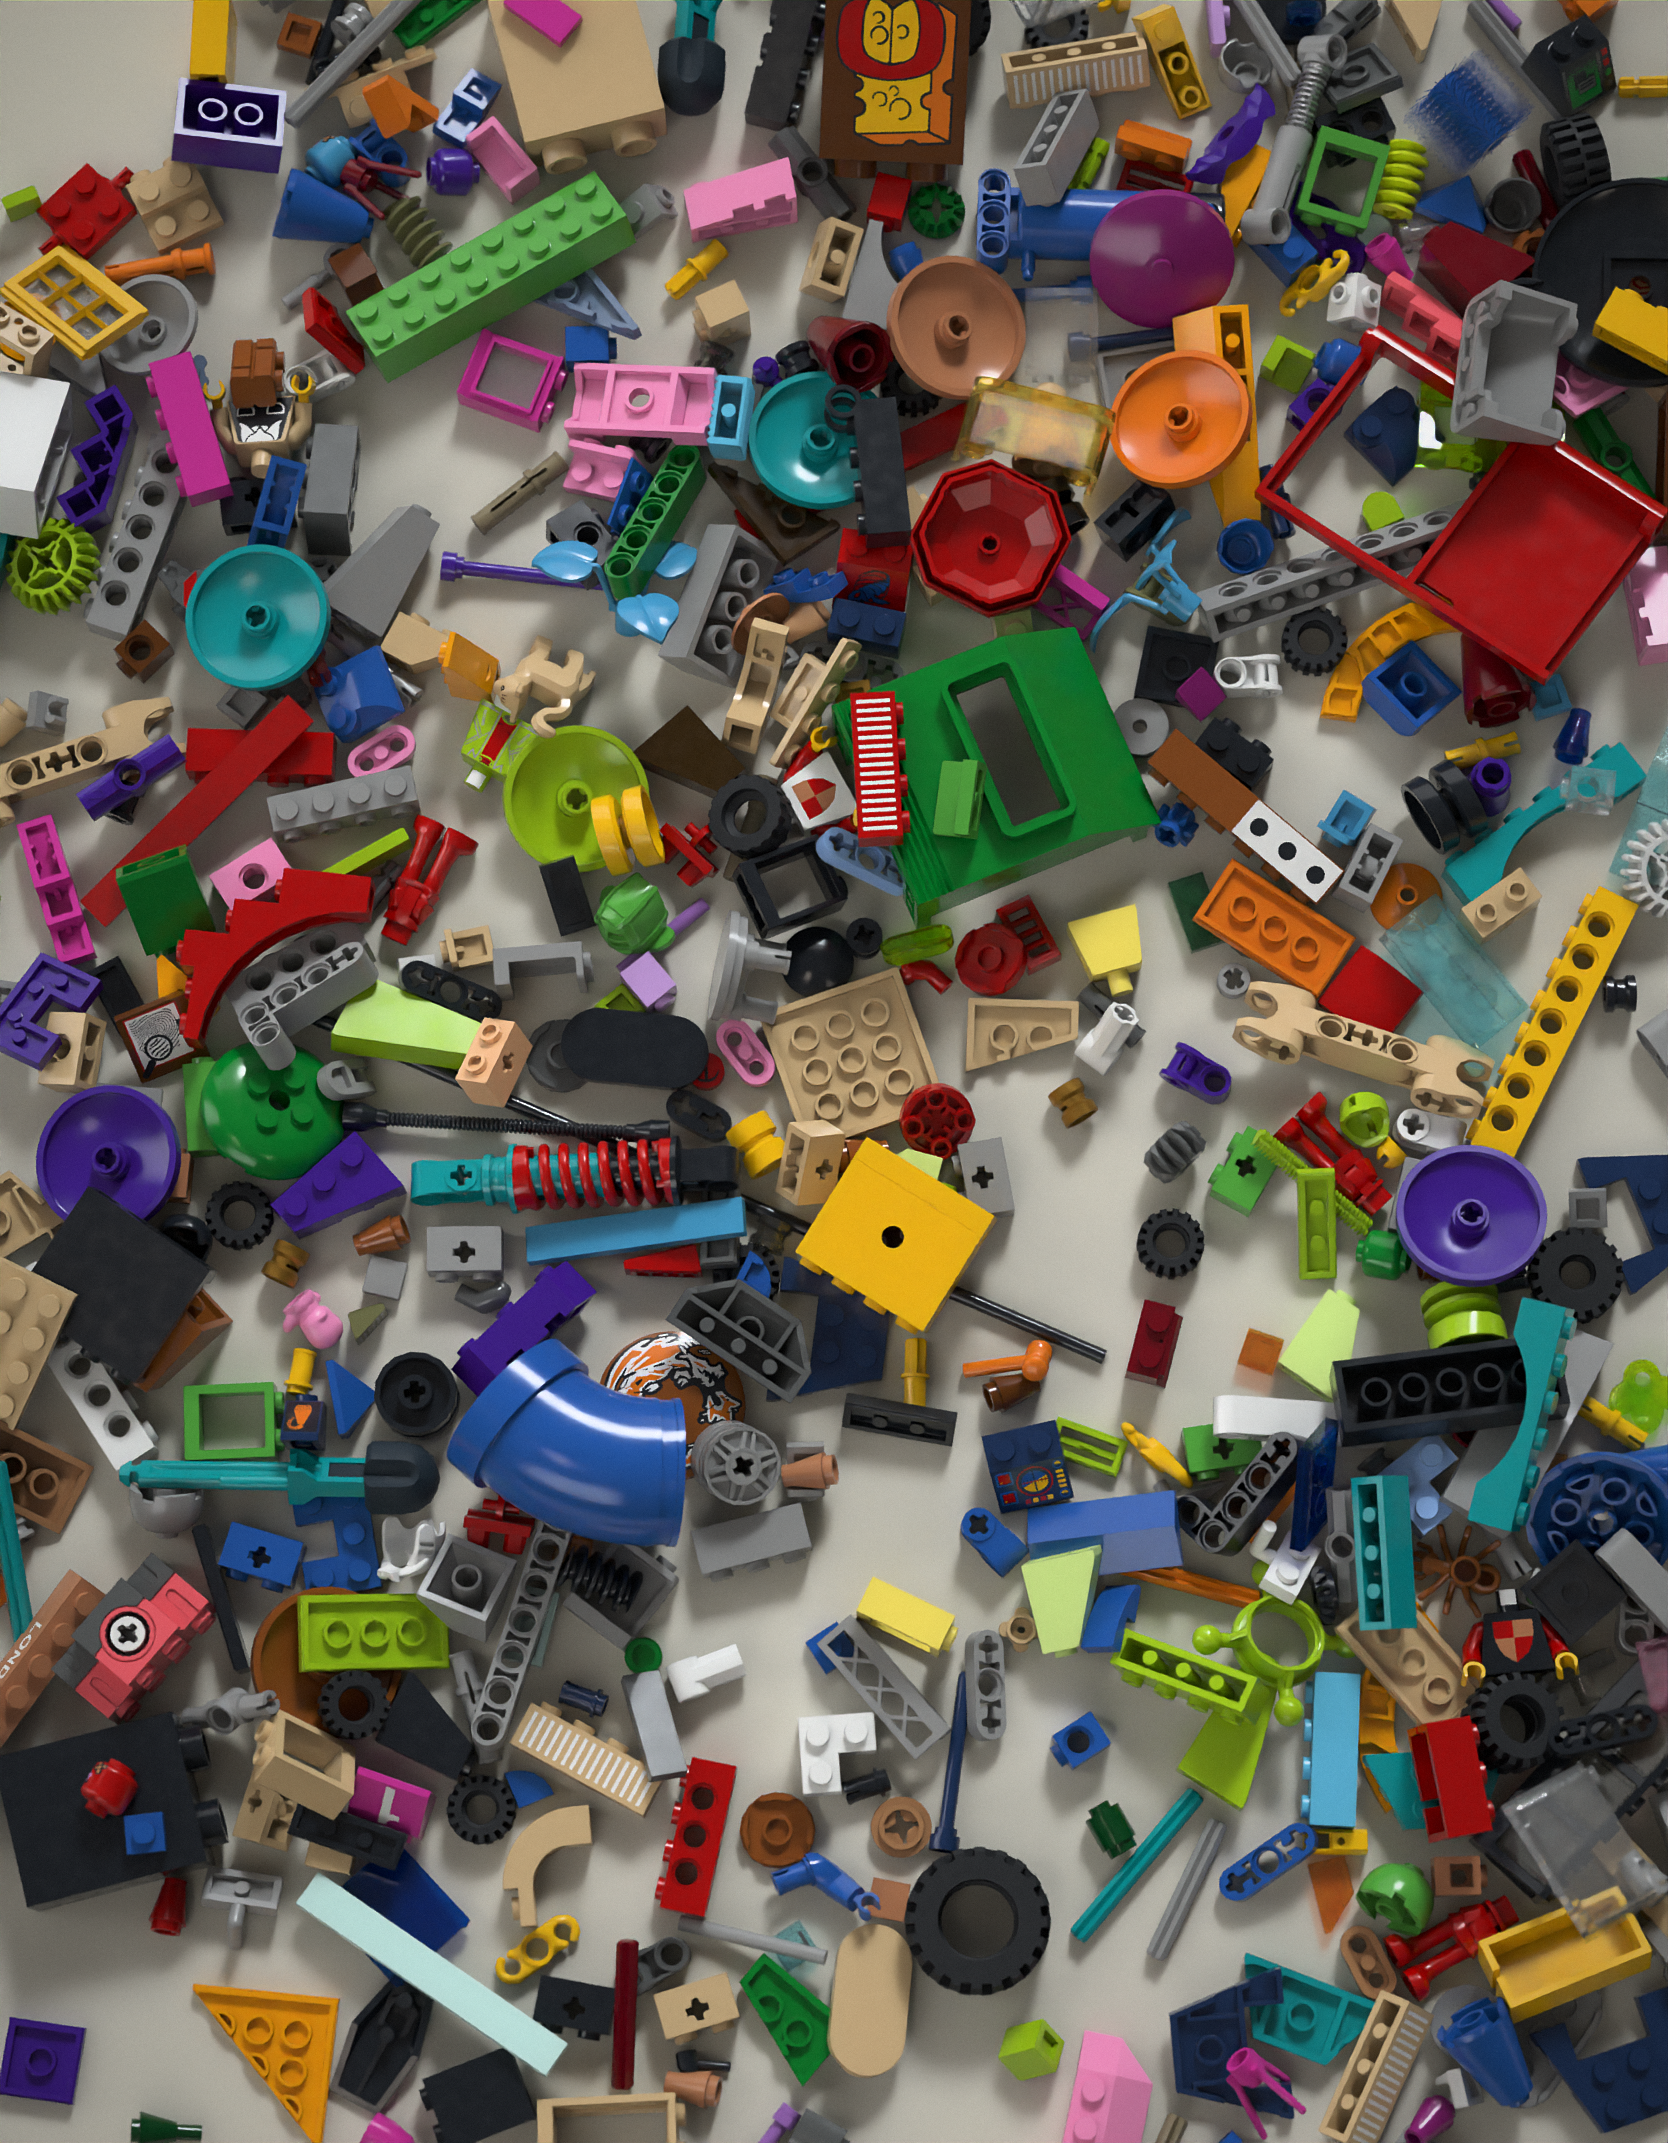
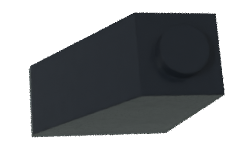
M408 1672L375 1741L459 1783L462 1776L466 1778L470 1776L476 1765L478 1757L473 1755L475 1747L418 1677Z

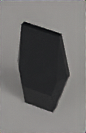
M395 1974L352 2021L329 2090L375 2115L381 2112L420 2058L434 2000Z

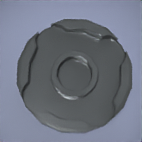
M570 1019L545 1022L532 1033L529 1039L533 1046L526 1060L529 1073L538 1085L549 1091L567 1093L580 1089L588 1082L580 1079L569 1069L562 1055L561 1038Z

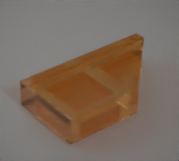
M1345 1855L1307 1865L1324 1934L1332 1932L1354 1894Z

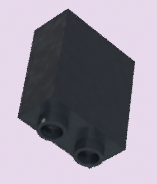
M171 1711L0 1756V1791L27 1908L40 1912L216 1865L212 1847L229 1843V1836L219 1799L216 1798L204 1802L200 1800L194 1773L211 1769L209 1749L201 1724L183 1728L181 1717ZM112 1758L123 1763L136 1773L134 1779L138 1784V1791L121 1815L113 1816L107 1813L103 1819L85 1808L88 1801L82 1796L81 1787L98 1762H109ZM163 1812L167 1851L127 1855L124 1816Z

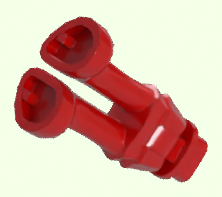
M417 815L413 823V829L417 835L405 869L401 876L396 878L395 889L390 890L388 909L383 915L387 921L380 933L382 936L404 946H407L413 932H419L418 926L422 925L434 912L433 906L440 900L439 894L455 861L459 856L473 855L479 846L478 842L450 827L446 831L444 825L422 815ZM443 837L432 868L422 884L418 880L435 844Z
M1319 1091L1297 1112L1295 1117L1326 1144L1339 1159L1334 1163L1306 1135L1302 1126L1294 1117L1289 1119L1273 1137L1277 1138L1280 1144L1283 1143L1287 1148H1291L1299 1153L1315 1169L1334 1168L1335 1191L1338 1190L1339 1193H1342V1197L1345 1196L1346 1199L1353 1202L1356 1208L1361 1205L1372 1217L1393 1196L1381 1185L1384 1182L1382 1178L1376 1180L1378 1175L1369 1157L1364 1158L1360 1148L1356 1149L1329 1122L1325 1115L1328 1101Z
M1502 1895L1492 1902L1486 1899L1482 1904L1459 1907V1912L1449 1913L1445 1920L1417 1936L1403 1938L1393 1933L1385 1936L1383 1943L1395 1968L1400 1969L1426 1951L1453 1938L1456 1944L1400 1972V1977L1414 1999L1420 2002L1430 1995V1983L1438 1975L1466 1959H1475L1478 1955V1941L1503 1932L1520 1922L1507 1896Z

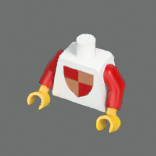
M828 726L817 727L812 731L811 741L794 757L783 776V784L780 786L792 804L791 810L794 813V818H792L791 824L797 823L805 838L818 834L820 838L832 827L842 828L852 834L858 832L856 801L829 752L823 753L824 748L833 747L837 743L836 736L830 737L826 743L823 741L822 733L827 730Z

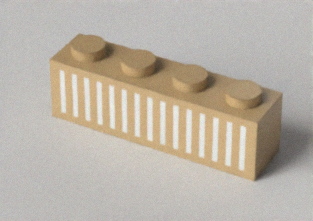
M1142 31L1001 54L1004 88L1010 109H1029L1035 105L1050 103L1054 94L1059 92L1087 88L1090 97H1100L1105 93L1123 90L1130 92L1136 91L1141 87L1151 86L1148 51Z
M544 1701L540 1707L531 1702L509 1742L511 1746L645 1818L665 1780L649 1783L642 1757L638 1761L627 1755L626 1753L629 1749L627 1746L610 1737L605 1743L593 1736L596 1730L577 1719L572 1725L560 1718L563 1712Z
M1383 1990L1380 1991L1318 2132L1339 2143H1378L1433 2020V2014L1408 2000Z

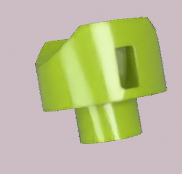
M1358 1092L1345 1098L1339 1106V1124L1342 1132L1362 1148L1374 1147L1385 1141L1389 1133L1390 1123L1389 1107L1386 1101L1380 1095L1372 1092Z

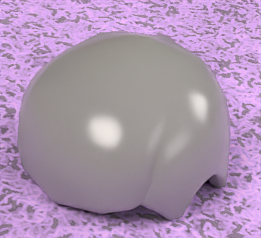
M1235 38L1222 47L1218 71L1221 81L1229 90L1238 93H1252L1256 83L1262 88L1269 83L1273 64L1264 50L1258 47L1255 41L1241 44Z

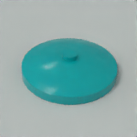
M826 371L797 374L772 387L756 406L748 433L750 459L760 480L783 500L810 509H834L854 503L853 481L858 480L857 469H851L849 461V447H854L853 436H847L846 433H838L831 430L824 421L826 395L832 387L836 386ZM871 390L859 393L861 400L878 398ZM844 392L838 393L832 397V399L837 397H847L855 402L853 396ZM846 405L834 407L836 411L842 413L852 410ZM830 416L836 424L846 425L847 420L841 421Z
M248 545L220 556L200 575L190 593L186 607V633L195 657L215 678L238 689L264 691L292 682L307 671L316 661L328 637L331 609L329 597L322 580L303 559L277 546Z

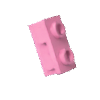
M584 438L583 441L570 439L568 447L572 450L574 456L562 487L569 493L615 502L630 459L634 458L644 468L645 466L636 457V452L629 447L623 445H616L615 448L606 447L599 441L591 438Z

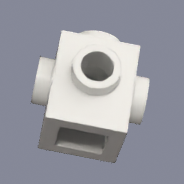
M1347 274L1345 278H1341L1330 289L1327 322L1350 333L1365 330L1369 327H1377L1382 286L1368 280L1365 274Z

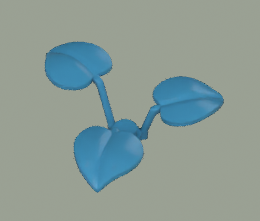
M1184 507L1177 508L1154 536L1145 555L1149 557L1153 552L1155 559L1142 573L1135 586L1140 591L1150 577L1153 576L1165 587L1158 597L1163 601V604L1130 593H1124L1103 613L1095 624L1089 641L1090 650L1093 653L1096 651L1098 636L1106 621L1130 602L1158 610L1164 615L1170 611L1185 623L1203 601L1188 589V585L1180 579L1170 565L1172 563V551L1178 541L1173 539L1160 551L1164 537L1177 525L1191 519L1189 511ZM1164 567L1173 581L1169 582L1159 573V569Z
M569 540L554 543L541 550L533 558L531 567L540 569L544 574L555 580L567 583L583 581L590 577L592 571H594L609 602V611L615 612L616 632L625 637H634L641 634L662 645L668 632L678 619L679 606L675 600L660 593L647 594L650 580L654 574L664 580H674L686 575L696 563L697 550L688 544L672 540L643 591L635 597L618 599L617 601L613 597L601 566L598 563H594L598 558V551L584 542Z

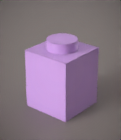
M649 951L620 973L621 982L644 1007L647 1013H652L655 1010L660 1013L668 1008L676 999L674 997L677 993L676 984Z

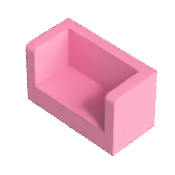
M494 116L466 136L467 148L473 159L479 162V166L512 205L540 184L536 165Z

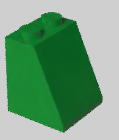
M186 844L116 868V881L146 956L155 954V957L158 958L161 954L167 956L176 952L175 946H177L178 941H184L185 929L216 932V925Z

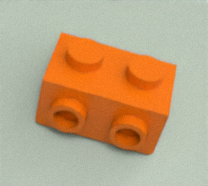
M1127 119L1118 129L1114 153L1129 160H1140L1153 164L1164 171H1175L1182 174L1192 147V140Z

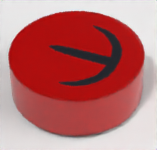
M709 1053L708 1064L704 1073L691 1084L702 1091L714 1090L720 1086L725 1076L722 1060L717 1055Z

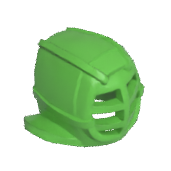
M636 872L619 885L606 886L601 891L599 898L600 908L594 916V921L609 947L624 955L643 954L647 951L650 953L662 951L675 941L674 930L667 926L669 913L658 892L657 886H652L643 879L640 873Z

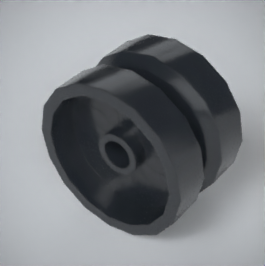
M1447 759L1430 768L1429 781L1417 776L1401 787L1402 798L1415 825L1429 845L1438 854L1442 855L1459 846L1460 834L1472 838L1488 827L1487 816L1474 789L1460 769Z
M408 1352L394 1357L382 1368L375 1381L374 1399L380 1416L394 1433L410 1440H427L439 1436L452 1425L459 1411L460 1393L452 1372L440 1359L428 1353ZM415 1392L424 1393L419 1398L420 1402L414 1403L411 1399Z

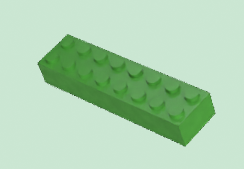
M593 171L345 312L357 339L386 382L389 383L478 333L483 328L492 325L586 270L635 244L636 239L627 215L596 172Z

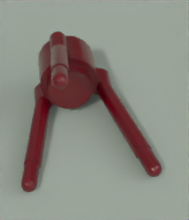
M359 156L357 160L350 159L344 166L340 176L341 184L345 185L343 192L353 196L379 220H384L385 215L362 193H370L375 188L397 200L403 198L410 199V197L379 182L378 175L374 173V170L414 178L422 176L420 171L370 161L362 156Z

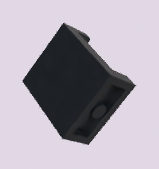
M503 2048L422 2079L425 2088L420 2089L419 2092L426 2111L434 2110L438 2124L432 2127L438 2143H476L537 2119L516 2058Z

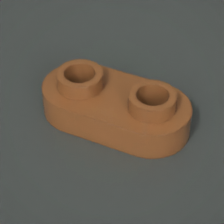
M1354 1926L1346 1930L1341 1936L1339 1948L1360 1992L1365 1997L1377 2000L1381 1990L1392 1993L1396 1986V1975L1375 1933L1365 1926ZM1356 1938L1363 1940L1365 1943V1950L1362 1953L1354 1952L1351 1947L1352 1941ZM1372 1973H1378L1383 1979V1983L1379 1988H1374L1369 1983V1977Z

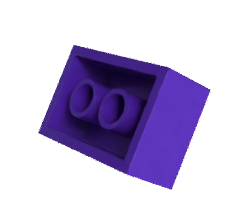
M179 78L171 161L279 174L285 121L283 114L286 107L287 91Z

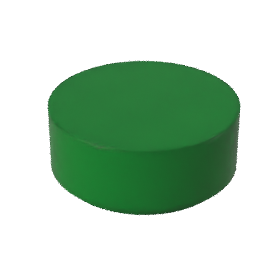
M640 1637L631 1641L624 1655L627 1667L634 1674L658 1670L663 1660L660 1646L653 1639L647 1637Z

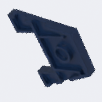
M1668 1155L1582 1157L1577 1159L1576 1164L1586 1188H1603L1625 1180L1653 1250L1622 1261L1623 1267L1621 1272L1624 1273V1283L1631 1296L1668 1267Z
M784 1257L780 1292L818 1296L810 1361L812 1373L796 1396L801 1397L815 1392L830 1389L836 1390L882 1380L890 1311L887 1310L884 1315L876 1312L862 1303L866 1296L855 1290L853 1295H849L831 1283L833 1277L824 1273L820 1276L801 1265L799 1261L790 1257ZM767 1389L766 1402L781 1401V1397Z
M1280 1967L1271 1968L1169 2013L1175 2090L1177 2093L1243 2107L1235 2089L1226 2081L1227 2077L1231 2074L1227 2070V2063L1235 2052L1247 2047L1244 2008L1284 2004ZM1290 2081L1277 2082L1292 2095ZM1265 2083L1255 2088L1243 2086L1255 2111H1263L1279 2115L1282 2118L1294 2119V2108Z
M1668 1986L1633 1997L1646 2032V2037L1581 2060H1577L1565 2023H1559L1529 2034L1531 2041L1536 2047L1540 2048L1549 2060V2065L1556 2074L1561 2076L1572 2091V2096L1601 2134L1668 2111Z

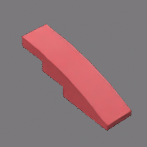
M1393 271L1386 277L1381 293L1380 306L1404 319L1401 329L1427 343L1425 354L1457 371L1462 320L1424 289Z

